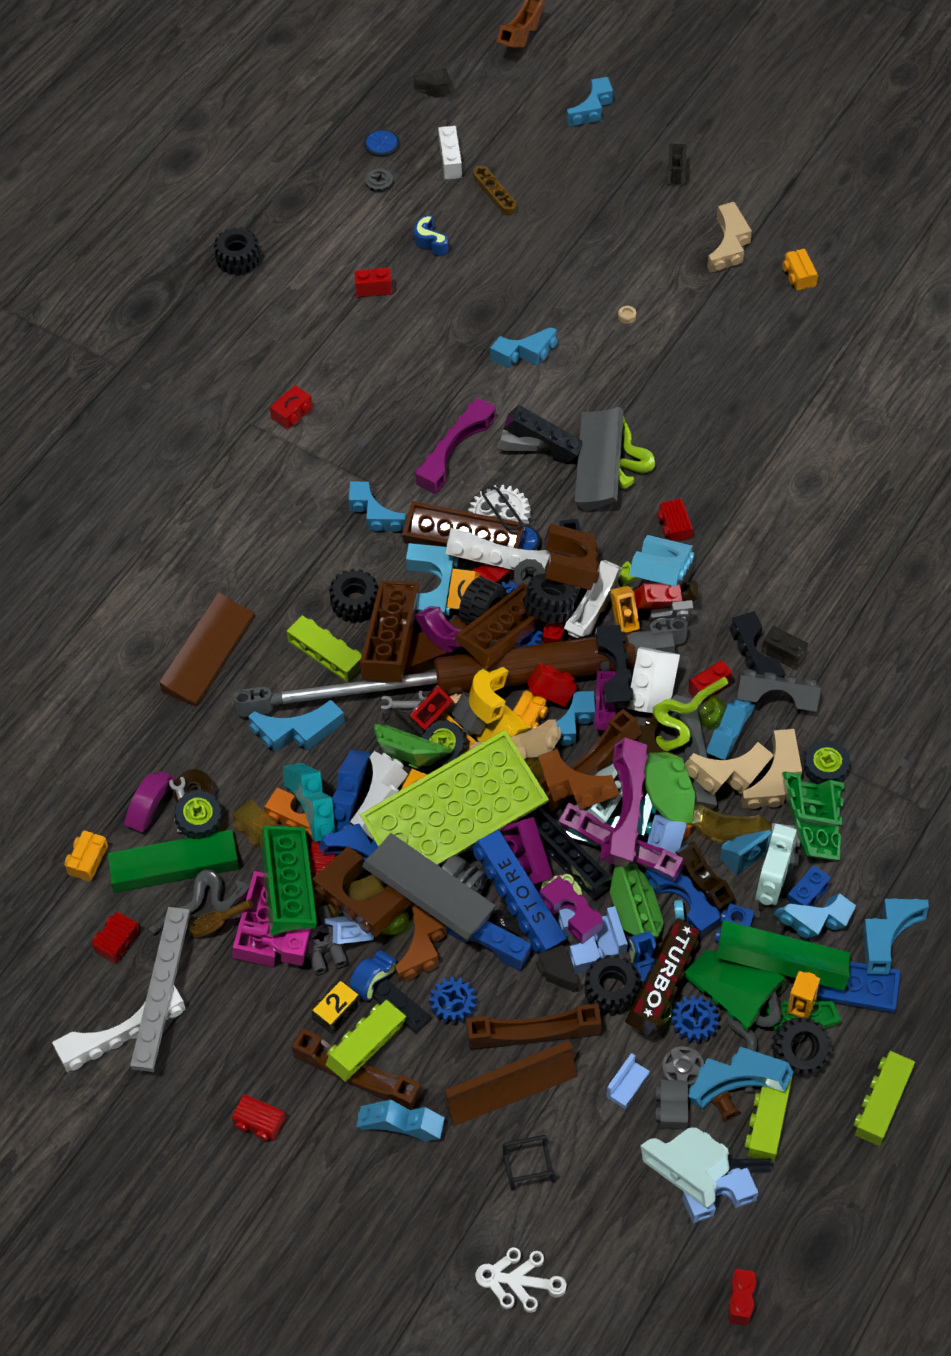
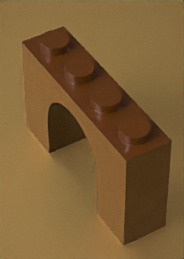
M550 523L544 539V549L553 552H550L545 566V579L591 590L593 583L596 584L599 578V572H597L599 562H596L598 558V552H596L598 543H595V535Z
M347 846L312 878L313 890L318 897H324L328 900L335 910H341L349 921H355L359 924L362 931L377 937L412 903L411 900L389 885L376 897L369 900L358 901L348 897L345 894L347 887L365 868L362 867L364 858Z

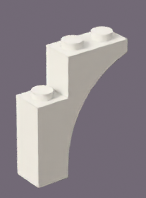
M606 560L600 562L597 570L599 572L597 583H593L592 589L587 590L580 605L566 622L564 629L569 631V635L579 638L580 636L584 637L592 634L600 612H604L611 598L610 590L615 589L623 570L622 567Z
M375 751L369 757L373 766V778L369 792L362 806L350 821L353 825L359 823L366 836L371 839L373 837L359 814L399 792L397 788L408 775L402 769L404 765L394 758L393 760L386 753L381 755Z

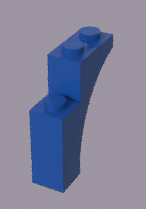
M350 749L338 771L337 790L332 797L335 833L348 824L352 825L350 821L354 816L359 793L369 771L370 753Z
M359 823L353 826L348 824L337 833L330 832L324 835L318 847L322 855H339L349 846L360 854L364 861L378 848L375 840L370 843Z

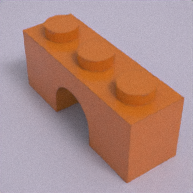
M277 787L264 806L266 817L271 822H279L285 826L305 827L306 838L313 840L306 814L294 812L297 806L295 795Z

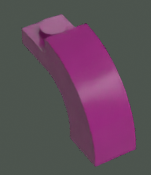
M429 606L415 614L420 627L437 647L449 653L463 647L454 641L456 634L462 629L453 627L443 615L440 607Z
M597 671L594 729L605 731L609 725L608 721L616 715V709L605 710L602 692L603 684L612 679L616 672Z
M158 771L156 774L149 773L141 782L131 800L124 825L140 832L147 829L153 822L154 813L160 800L171 790L170 780L175 784L177 778Z

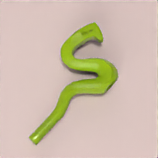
M623 416L624 450L632 457L641 461L621 458L620 468H627L636 473L652 471L655 467L652 452L631 444V432ZM619 468L618 486L623 489L628 488L634 483V477H627Z
M723 677L699 691L688 704L667 698L653 706V715L659 723L676 728L680 732L679 737L672 740H664L662 736L656 737L657 744L663 750L672 751L690 740L688 727L682 721L669 716L668 711L681 714L692 713L699 707L703 699L728 684L727 679Z

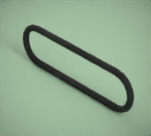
M487 486L482 490V496L505 528L517 530L522 526V520L497 487ZM487 489H494L499 493L519 521L517 527L506 525L486 497L484 492Z

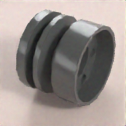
M458 855L450 857L442 866L445 871L477 893L481 894L488 878L483 870H479L476 866L469 868V862Z

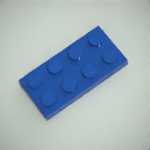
M849 961L850 977L845 990L819 984L817 1000L833 1001L834 1003L895 1013L900 970L890 968L889 974H867L866 964Z

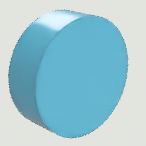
M675 900V917L685 921L683 900Z

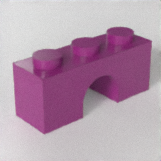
M558 876L540 890L541 898L553 915L562 909H569L575 913L568 920V930L581 944H584L602 929V916L600 913L589 907L587 900L574 891L573 886L568 880L564 881Z

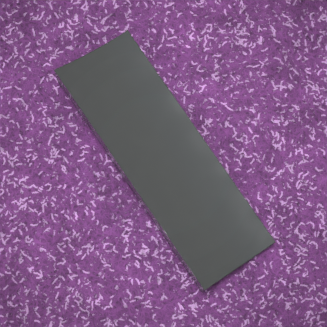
M620 407L604 411L582 412L580 428L582 443L578 453L575 503L584 512L617 501L623 410Z
M392 833L387 836L362 865L363 868L466 940L489 919L495 907L492 902Z

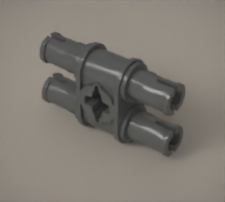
M321 906L316 909L321 926L311 929L305 956L310 959L315 975H320L327 971L322 954L328 952L331 953L336 968L347 965L343 951L344 943H333V926L324 923V919L332 918L328 906Z

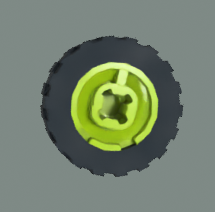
M448 720L432 723L422 735L424 739L453 749L451 754L434 763L439 767L463 755L469 748L466 733L458 725Z
M827 740L818 741L811 745L806 752L803 767L805 775L810 779L809 781L815 784H821L829 780L842 782L846 779L851 764L850 755L845 747L843 748L839 743Z
M193 790L179 798L175 806V823L179 831L181 830L185 836L197 839L206 838L219 827L221 808L219 801L216 800L214 795L212 796L207 791L203 792V790Z

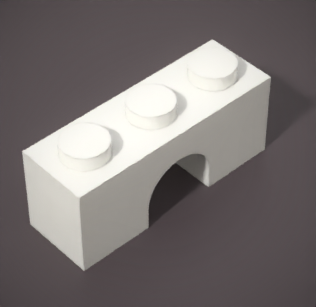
M456 126L439 127V145L443 161L444 179L462 178Z

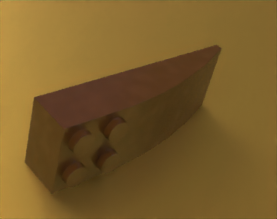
M380 580L360 660L362 680L402 682L412 639L419 582Z

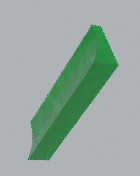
M263 826L260 845L270 936L297 929H315L317 921L305 827Z
M233 830L216 832L201 839L184 838L108 853L111 885L114 894L193 879L205 869L213 870L217 874L239 870Z
M725 920L722 921L715 958L793 978L797 977L799 971L804 973L810 972L820 978V985L845 990L850 977V952Z

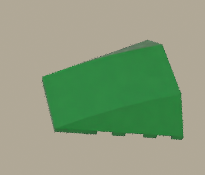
M787 771L782 772L783 786L791 819L808 857L839 861L841 834L838 832L839 826L842 825L840 807H843L841 790H844V783L829 780L821 784L802 782L801 774Z
M706 950L685 971L684 976L703 993L707 992L712 996L711 1000L715 1004H721L728 1010L727 1014L731 1018H737L742 1022L741 1026L746 1031L758 1019L761 1006L775 991L780 995L791 982L778 973L715 958V951Z

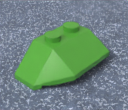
M386 724L374 725L377 741L384 753L392 756L393 760L395 758L402 763L404 761L409 762V766L420 769L421 766H431L453 751L452 748Z
M668 752L649 753L644 766V784L651 804L670 821H679L686 823V825H691L693 823L695 792L683 758Z
M630 862L623 867L615 865L610 894L622 929L633 935L649 931L653 934L654 938H657L664 925V921L653 886L638 869L636 863Z

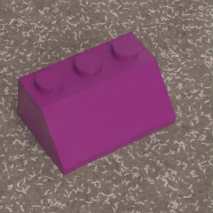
M534 817L509 824L499 830L533 884L553 878Z

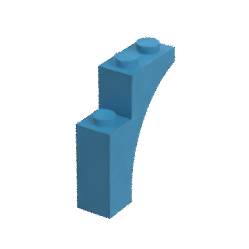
M329 700L323 706L310 713L297 717L274 718L255 711L248 716L249 728L252 733L258 734L267 748L271 747L275 752L293 739L298 746H303L308 751L345 723L344 712L332 700Z
M885 899L882 910L883 919H865L863 940L867 974H889L891 946L894 940L907 927L926 920L929 908L928 900Z
M740 1047L737 1054H734L731 1066L707 1058L705 1064L699 1069V1076L695 1084L690 1087L688 1097L695 1107L703 1109L717 1095L740 1087L763 1086L785 1092L794 1072L786 1061Z

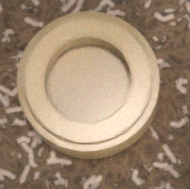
M623 306L618 311V319L622 323L630 324L636 319V310L631 306Z

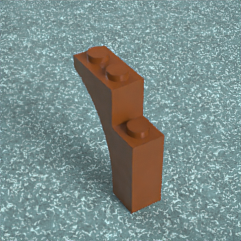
M525 0L517 16L510 23L501 25L496 42L510 47H525L529 31L537 30L545 0Z
M558 749L538 756L554 802L574 794L579 810L619 796L612 775L593 776L579 773L564 763Z
M412 901V904L408 907L413 916L415 931L409 950L395 966L399 982L409 981L415 978L417 974L424 971L429 972L439 965L438 954L431 942H438L447 935V926Z

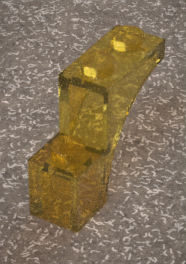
M702 804L694 806L692 825L716 843L761 831H771L772 824L761 815L731 816L712 811Z

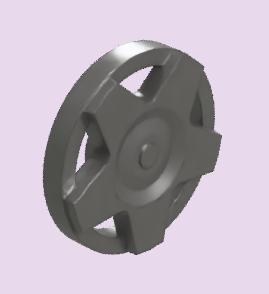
M682 1046L671 1049L663 1059L662 1069L667 1080H674L669 1074H675L677 1080L687 1081L689 1076H693L696 1078L688 1082V1087L692 1086L699 1076L700 1069L695 1062L698 1059L700 1067L704 1065L701 1055L695 1049ZM671 1057L672 1062L667 1063L668 1059Z

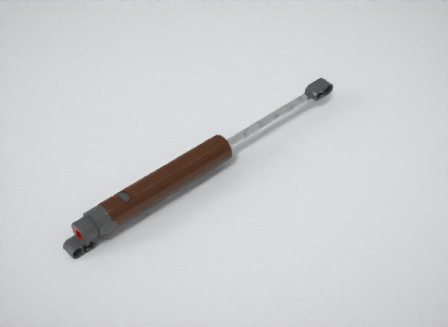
M681 617L660 619L651 622L650 630L625 633L626 643L623 644L624 650L628 651L626 669L634 670L639 647L675 653L674 644L684 643L687 639V621ZM595 637L515 647L486 669L489 673L501 667L508 670L503 688L528 685L527 680L539 662L544 665H551L562 673L567 672L574 678L596 676L597 671L616 672L614 663L605 655L597 653ZM469 653L436 658L434 661V672L404 675L402 682L367 680L271 693V690L267 687H257L236 691L233 694L236 714L246 717L254 711L259 714H267L272 711L273 705L437 684L448 695H454L456 693L461 694L463 691L469 693L475 675L484 668Z

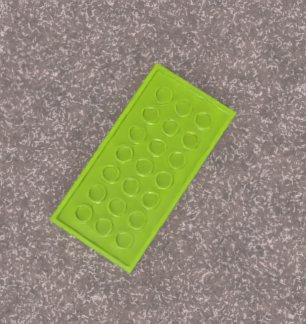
M504 730L359 815L378 847L392 833L440 866L450 857L456 856L474 846L478 840L497 830L503 829L505 826L549 802V799L507 731Z

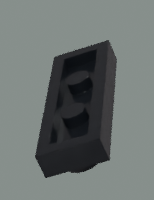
M386 978L379 980L373 986L372 998L379 1004L388 1000L406 1016L403 1024L416 1035L431 1020V1016Z

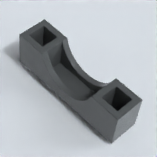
M745 669L744 672L738 671L734 692L736 699L757 702L767 691L778 689L786 691L792 696L793 704L797 709L817 712L821 687L816 683L817 681L813 679L800 681L796 680V677L788 675L780 678L776 677V674L769 672L761 675L756 674V671Z

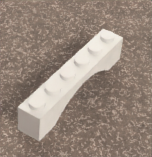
M451 528L445 554L515 570L518 563L525 559H535L542 563L545 569L551 551L506 547L482 539L470 532ZM525 568V571H526V573H528V574H533L534 571H535V569L532 570V571H529L528 569L526 570V568Z
M173 986L166 1020L175 1018L182 1011L186 1010L184 1002L175 986ZM145 1003L130 1019L109 1030L96 1033L71 1032L53 1041V1046L66 1071L77 1070L85 1062L91 1059H98L104 1052L119 1048L123 1042L131 1038H137Z

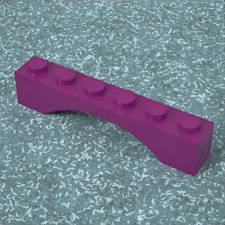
M478 397L473 403H470L467 406L466 412L458 417L453 428H449L444 439L437 443L436 449L428 454L423 465L416 469V485L436 494L446 482L445 466L452 451L466 438L486 431L496 419V406Z
M626 737L615 744L612 762L618 773L622 788L621 814L615 828L602 840L600 860L620 867L629 864L635 858L636 851L634 847L638 836L637 823L640 818L639 806L643 797L641 790L645 779L644 766L648 756L646 744Z
M568 803L559 820L562 828L601 847L602 840L614 829V827L602 823L587 811L579 810V807ZM638 839L635 840L634 849L636 854L632 862L675 882L684 866L683 858L663 848L653 846Z

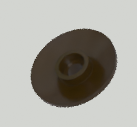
M198 769L183 772L174 784L175 786H180V777H183L186 783L185 793H190L195 788L203 790V792L207 791L213 795L214 787L210 776ZM173 791L174 798L178 803L177 794L175 791Z

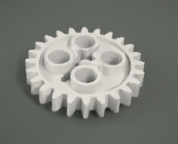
M502 485L499 489L520 517L522 523L529 524L528 518H531V509L528 499L524 497V493L519 494L518 489L512 491L511 486L505 489L504 485ZM487 489L485 495L501 518L519 522L507 504L503 503L504 500L496 490L491 491ZM480 491L481 497H474L475 502L470 503L471 508L468 511L497 517L482 496V491Z

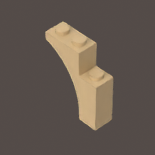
M735 202L718 206L717 220L723 230L724 238L720 246L708 256L707 268L710 273L743 263L744 249L742 246L750 243L752 231Z
M556 719L547 720L530 731L510 738L523 759L538 757L555 748L556 743L561 738L560 727H557ZM474 742L469 751L483 742Z
M794 729L774 730L772 738L773 764L761 781L743 791L741 799L742 808L757 809L765 806L778 807L784 805L785 791L782 772L787 771L802 775Z
M757 742L749 752L730 760H713L693 753L686 761L685 767L688 775L712 795L715 794L725 781L742 794L773 757V754Z

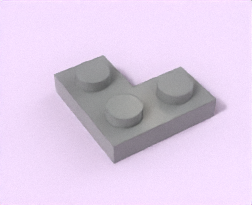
M692 600L672 602L670 608L650 610L649 622L681 617L685 620L689 619L693 610Z

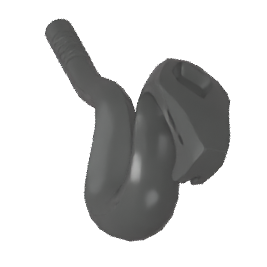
M205 869L194 880L191 901L178 908L189 909L190 912L196 910L203 900L206 886L209 885L211 887V904L216 911L222 913L244 902L247 898L249 886L244 882L236 880V891L226 901L220 902L222 880L215 871ZM166 915L148 928L153 935L164 927Z
M776 991L767 1000L770 1007L769 1016L764 1018L759 1014L758 1019L754 1022L755 1024L762 1027H772L781 1020V1007ZM728 1015L729 1027L746 1040L747 1049L756 1052L757 1039L752 1030L749 1028L746 1031L741 1026L742 1022ZM746 1086L745 1093H754V1086Z

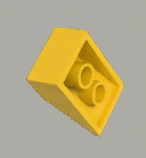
M504 705L501 718L486 724L480 735L475 733L474 735L479 742H484L504 730L507 731L510 737L530 731L531 727Z

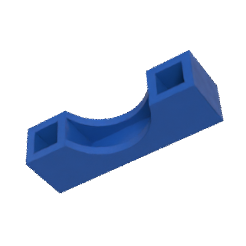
M648 869L646 870L645 876L658 895L672 893L682 897L687 902L690 911L687 915L686 923L700 931L697 937L699 940L719 927L721 915L718 909L714 906L711 907L705 895L693 887L692 881L687 876H683L680 872L676 881L673 882Z
M488 921L468 940L447 926V934L464 943L474 941L486 946L499 957L502 963L520 972L531 956V943Z

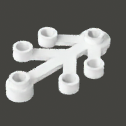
M510 1248L507 1251V1256L496 1264H483L476 1271L477 1283L484 1288H491L500 1300L501 1307L506 1310L513 1307L514 1297L509 1293H505L499 1283L508 1284L523 1303L524 1310L528 1313L536 1311L537 1300L529 1296L522 1286L546 1289L553 1297H561L566 1291V1282L562 1277L554 1276L549 1280L524 1276L533 1268L540 1267L543 1264L544 1256L539 1251L532 1252L530 1259L510 1274L500 1272L511 1263L516 1264L520 1261L521 1253L517 1248ZM511 1253H516L518 1257L516 1259H512L509 1255ZM534 1256H539L541 1261L534 1262L532 1259ZM485 1272H490L492 1276L490 1278H484L483 1274ZM554 1282H559L561 1284V1287L554 1288L552 1284ZM509 1298L512 1302L506 1305L503 1303V1300ZM531 1301L535 1304V1306L533 1308H528L526 1306V1303Z

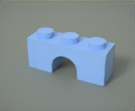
M569 909L558 911V920L565 936L572 935L568 930V920L575 915ZM597 933L584 944L579 943L570 946L569 956L575 975L590 969V964L592 962L596 963L597 958L601 957L604 959L601 947L597 948L595 942L598 940Z
M740 1168L733 1169L728 1172V1175L720 1177L715 1181L717 1188L714 1190L715 1196H728L735 1208L754 1202L757 1199L758 1191L748 1168L742 1170ZM683 1191L682 1200L692 1223L714 1216L716 1209L714 1203L705 1208Z

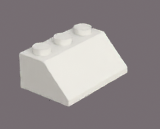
M645 647L638 648L631 682L634 700L630 701L628 709L653 713V706L667 698H672L680 654Z

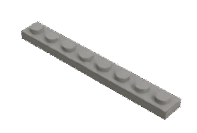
M168 907L130 1065L133 1070L154 1072L190 917L189 909Z

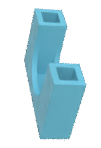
M647 535L643 542L642 552L637 551L633 556L630 576L676 587L678 582L683 580L690 564L693 562L694 553L691 552L692 545Z
M410 543L408 545L406 556L407 570L428 572L441 580L440 585L435 590L418 594L416 614L429 606H437L441 608L445 618L450 616L451 609L447 608L451 576L454 567H458L459 557L445 554L446 547Z

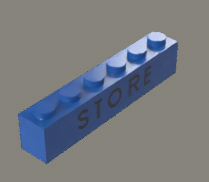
M497 830L478 840L472 847L474 856L482 863L487 877L494 882L497 893L504 898L509 912L519 922L520 930L529 938L532 949L539 956H542L561 945L567 937L500 831Z

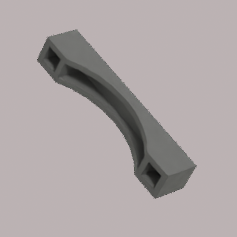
M679 695L671 698L684 704H688L693 700ZM696 709L688 714L668 711L669 716L682 721L690 731V740L683 745L687 760L693 753L707 758L698 710ZM672 728L675 731L676 735L679 737V730H677L676 728ZM689 776L695 792L694 813L705 815L717 806L715 794L712 795Z

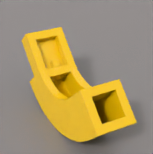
M504 667L493 670L490 673L482 669L473 679L468 699L472 711L487 724L502 716L506 701L494 692L505 685L508 670Z

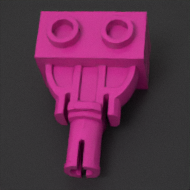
M268 919L264 924L244 921L242 934L261 937L262 944L269 945L275 952L281 954V962L303 965L311 929L291 930L270 936Z

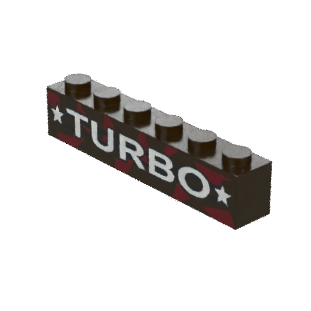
M677 918L671 925L628 1013L625 1023L647 1036L653 1029L657 1031L663 1021L660 1018L661 1015H664L670 1006L668 999L672 998L678 987L675 984L680 982L685 973L682 969L689 964L692 958L690 952H693L699 943L697 937L700 931L680 918Z

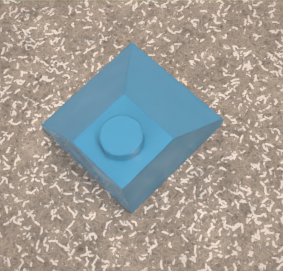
M766 830L739 836L732 841H726L721 847L720 859L737 876L767 854L772 832Z

